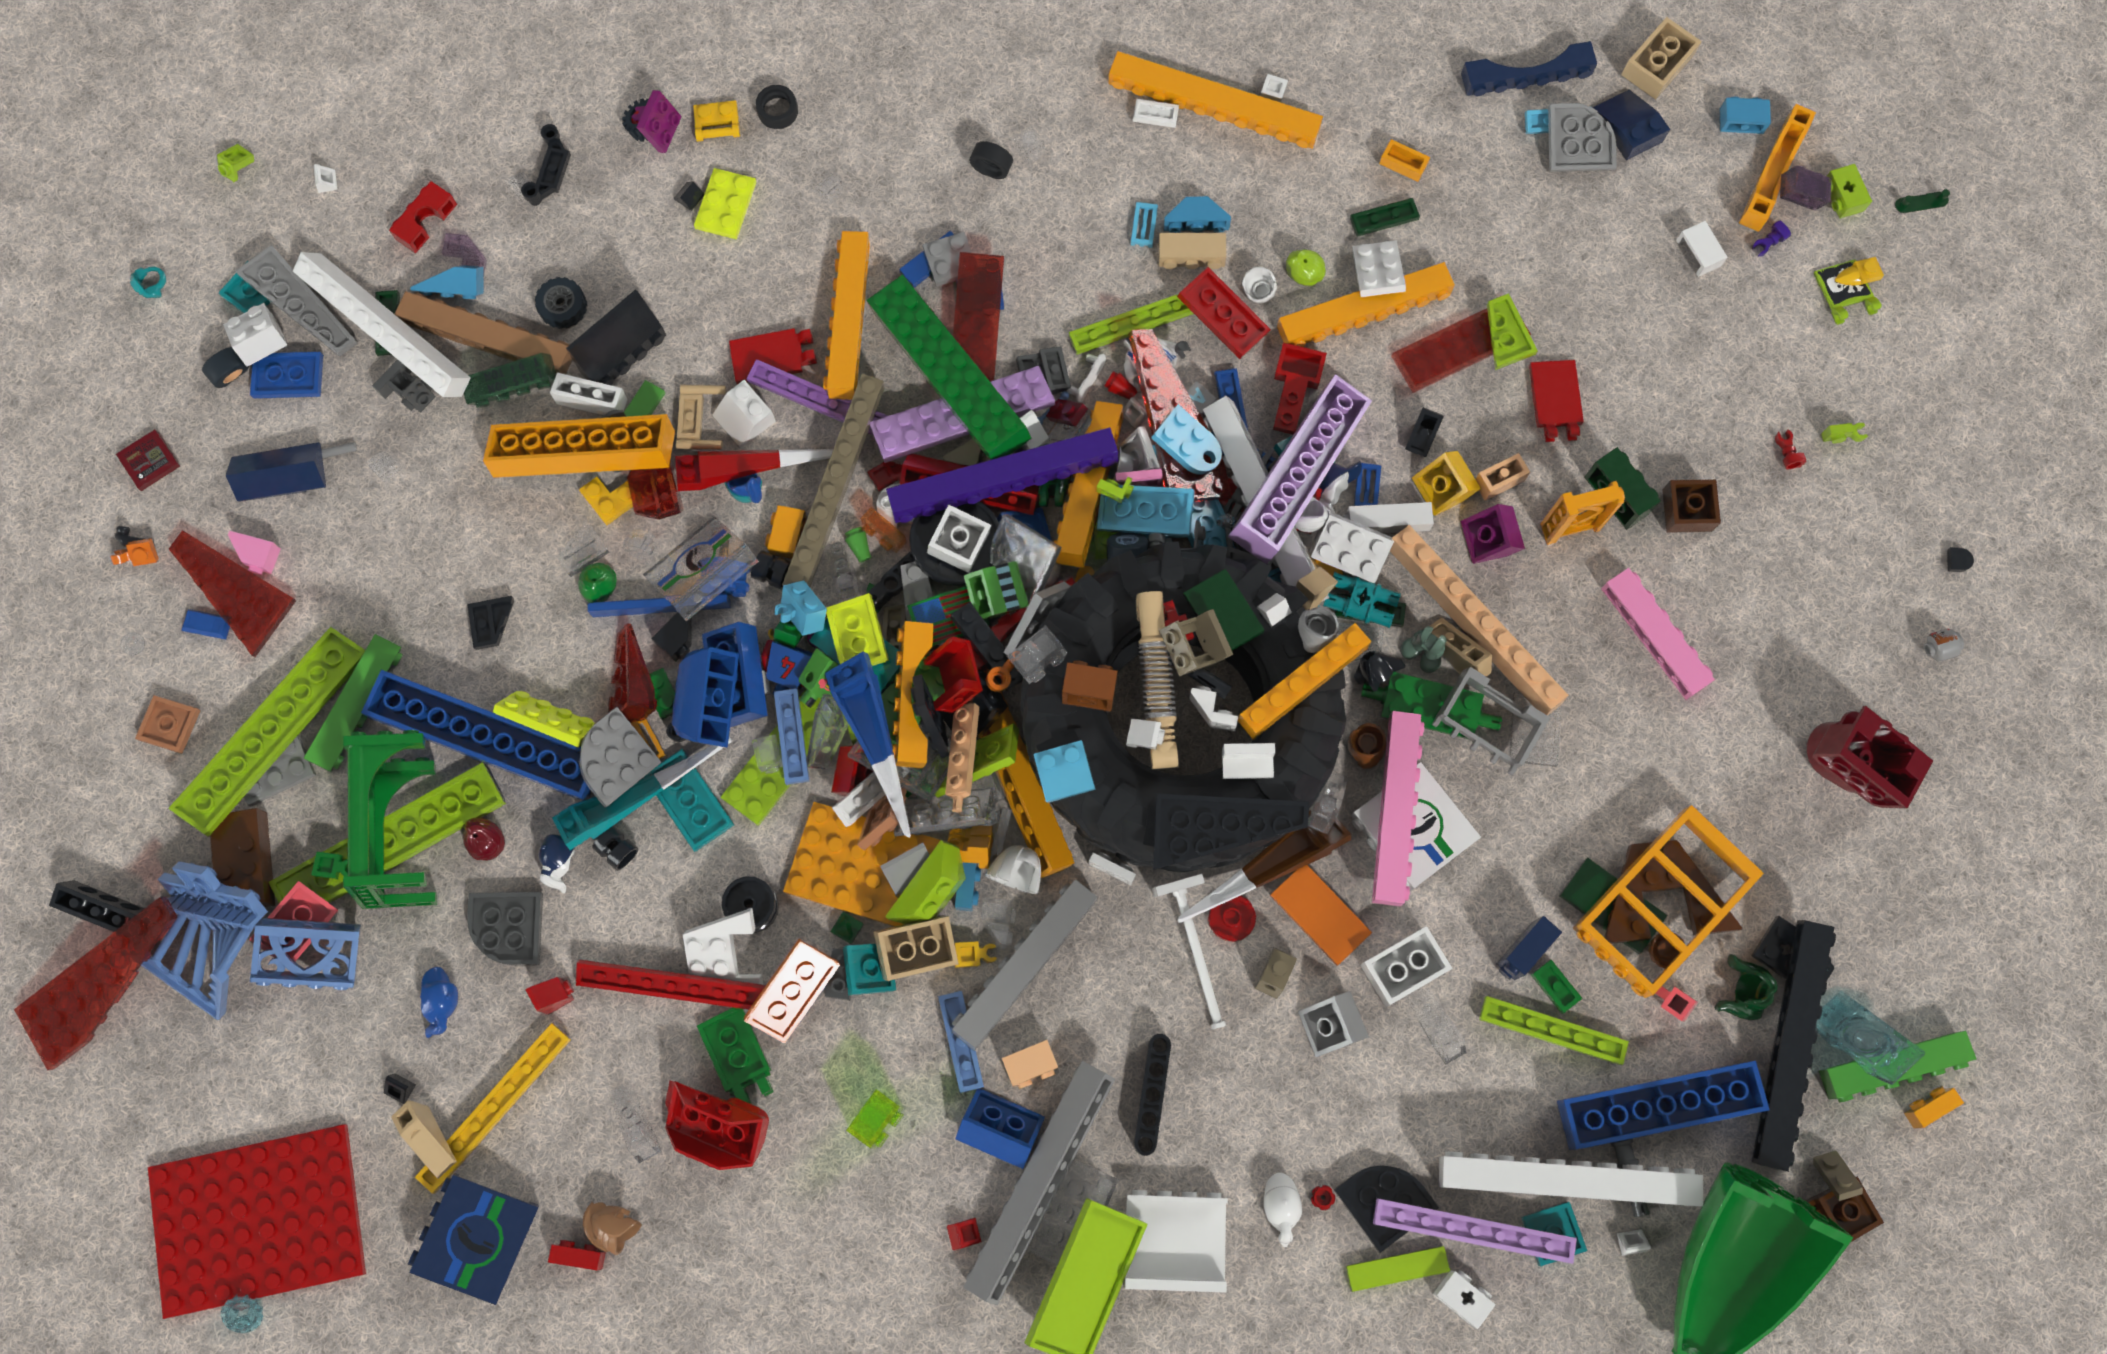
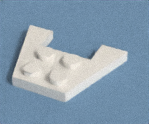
M752 908L684 932L683 940L689 975L763 985L762 974H739L733 934L754 933L755 923Z

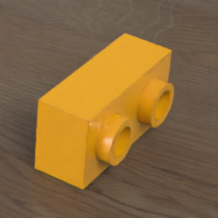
M1391 139L1381 156L1379 164L1419 182L1429 163L1430 157Z
M1943 1086L1938 1087L1929 1093L1931 1097L1925 1101L1919 1099L1909 1105L1911 1109L1904 1114L1912 1127L1925 1128L1964 1104L1955 1088L1944 1089Z

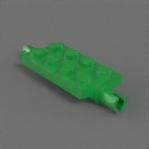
M1393 672L1390 676L1387 686L1384 688L1378 687V690L1375 692L1369 684L1364 682L1361 697L1381 701L1383 707L1380 718L1389 720V715L1392 711L1421 714V722H1424V729L1448 735L1453 730V728L1442 721L1437 727L1432 725L1453 686ZM1465 689L1461 691L1447 715L1450 719L1474 734L1478 726L1499 731L1501 724L1497 723L1502 722L1501 716L1482 712L1481 707L1484 694ZM1458 733V735L1456 736V737L1468 739L1467 737H1465V736L1462 735L1461 733Z

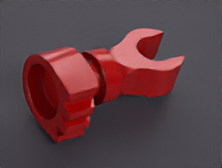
M1787 429L1785 432L1787 439L1785 440L1778 431L1775 436V442L1782 449V454L1785 457L1782 461L1785 468L1789 470L1805 465L1807 461L1804 453H1796V447L1793 446V433Z

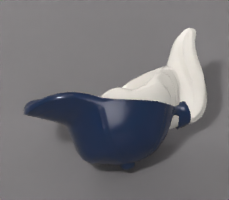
M1361 461L1349 467L1333 463L1318 487L1322 489L1319 501L1328 511L1335 513L1333 505L1338 502L1341 492L1348 488V484L1360 475L1362 470Z
M547 835L540 846L538 855L543 866L540 875L541 882L550 888L560 890L564 894L566 892V885L561 877L569 870L570 859L574 855L575 850L574 848L569 850L561 835Z

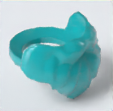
M155 266L146 269L140 267L131 274L130 284L135 292L145 298H161V289L166 283V274L162 269ZM151 271L158 272L160 275L158 283L145 289L142 283L147 273Z

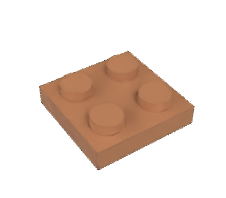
M153 695L135 739L183 754L201 710Z

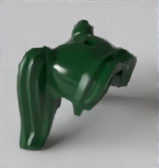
M1729 954L1727 958L1728 965L1741 973L1735 989L1736 998L1735 1001H1718L1714 1008L1718 1012L1725 1011L1742 1019L1750 1021L1759 1020L1762 1018L1764 1009L1774 1001V994L1778 988L1777 982L1765 968L1740 960L1736 955Z

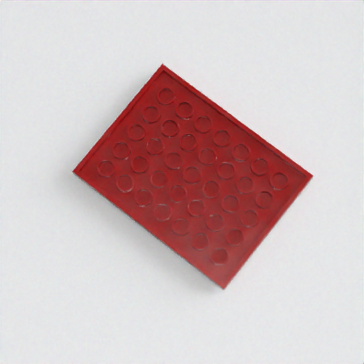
M347 1124L148 1167L163 1319L366 1275Z

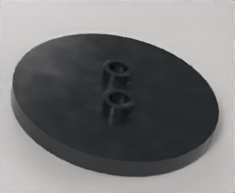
M980 501L975 504L967 503L958 506L957 509L991 525L990 532L970 573L995 566L1002 548V532L996 516ZM946 509L938 511L931 516L914 518L910 529L909 545L917 566L928 577L939 583L953 586L966 585L964 575L969 574L968 572L927 553L928 545Z

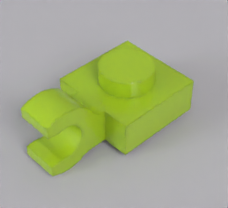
M1865 423L1829 425L1821 433L1823 442L1841 443L1846 441L1847 437L1856 442L1864 441L1868 437L1867 434L1860 435L1857 430L1862 429Z

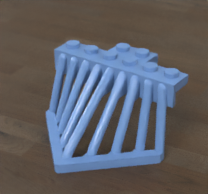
M179 861L172 867L176 875L163 873L157 879L171 895L161 905L163 910H167L166 913L138 947L130 953V956L139 965L213 1018L220 1020L226 1013L229 985L227 971L256 923L268 911L259 901L260 896L255 891L240 889L237 886H226L220 883L216 878L217 873L209 866L204 867L194 863ZM177 915L154 955L151 957L145 953ZM188 918L189 923L173 970L170 971L163 966L161 960ZM200 924L201 930L193 981L190 985L180 975L183 972ZM212 929L213 963L212 973L210 974L212 982L209 984L212 990L208 993L211 997L209 999L200 991V988L203 984Z

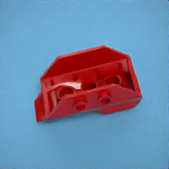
M670 1080L665 1101L668 1109L665 1130L674 1150L717 1170L753 1167L765 1142L769 1125L767 1113L763 1109L738 1098L724 1100Z

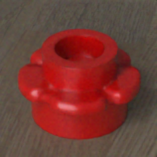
M1316 1186L1312 1190L1311 1202L1315 1207H1319L1320 1210H1328L1335 1203V1194L1329 1186Z

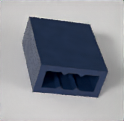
M1545 916L1534 920L1496 963L1500 967L1499 972L1509 980L1511 978L1516 980L1525 976L1561 935L1562 931Z

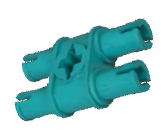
M1334 572L1333 578L1338 581L1334 587L1349 591L1351 596L1345 599L1328 593L1330 598L1325 600L1323 607L1343 612L1342 615L1344 617L1350 616L1364 621L1365 624L1373 622L1387 628L1391 627L1394 614L1375 609L1373 604L1379 601L1397 607L1401 593L1381 588L1382 585L1380 583L1374 584L1360 579V577L1355 576V578H1351ZM1364 594V603L1360 606V597Z

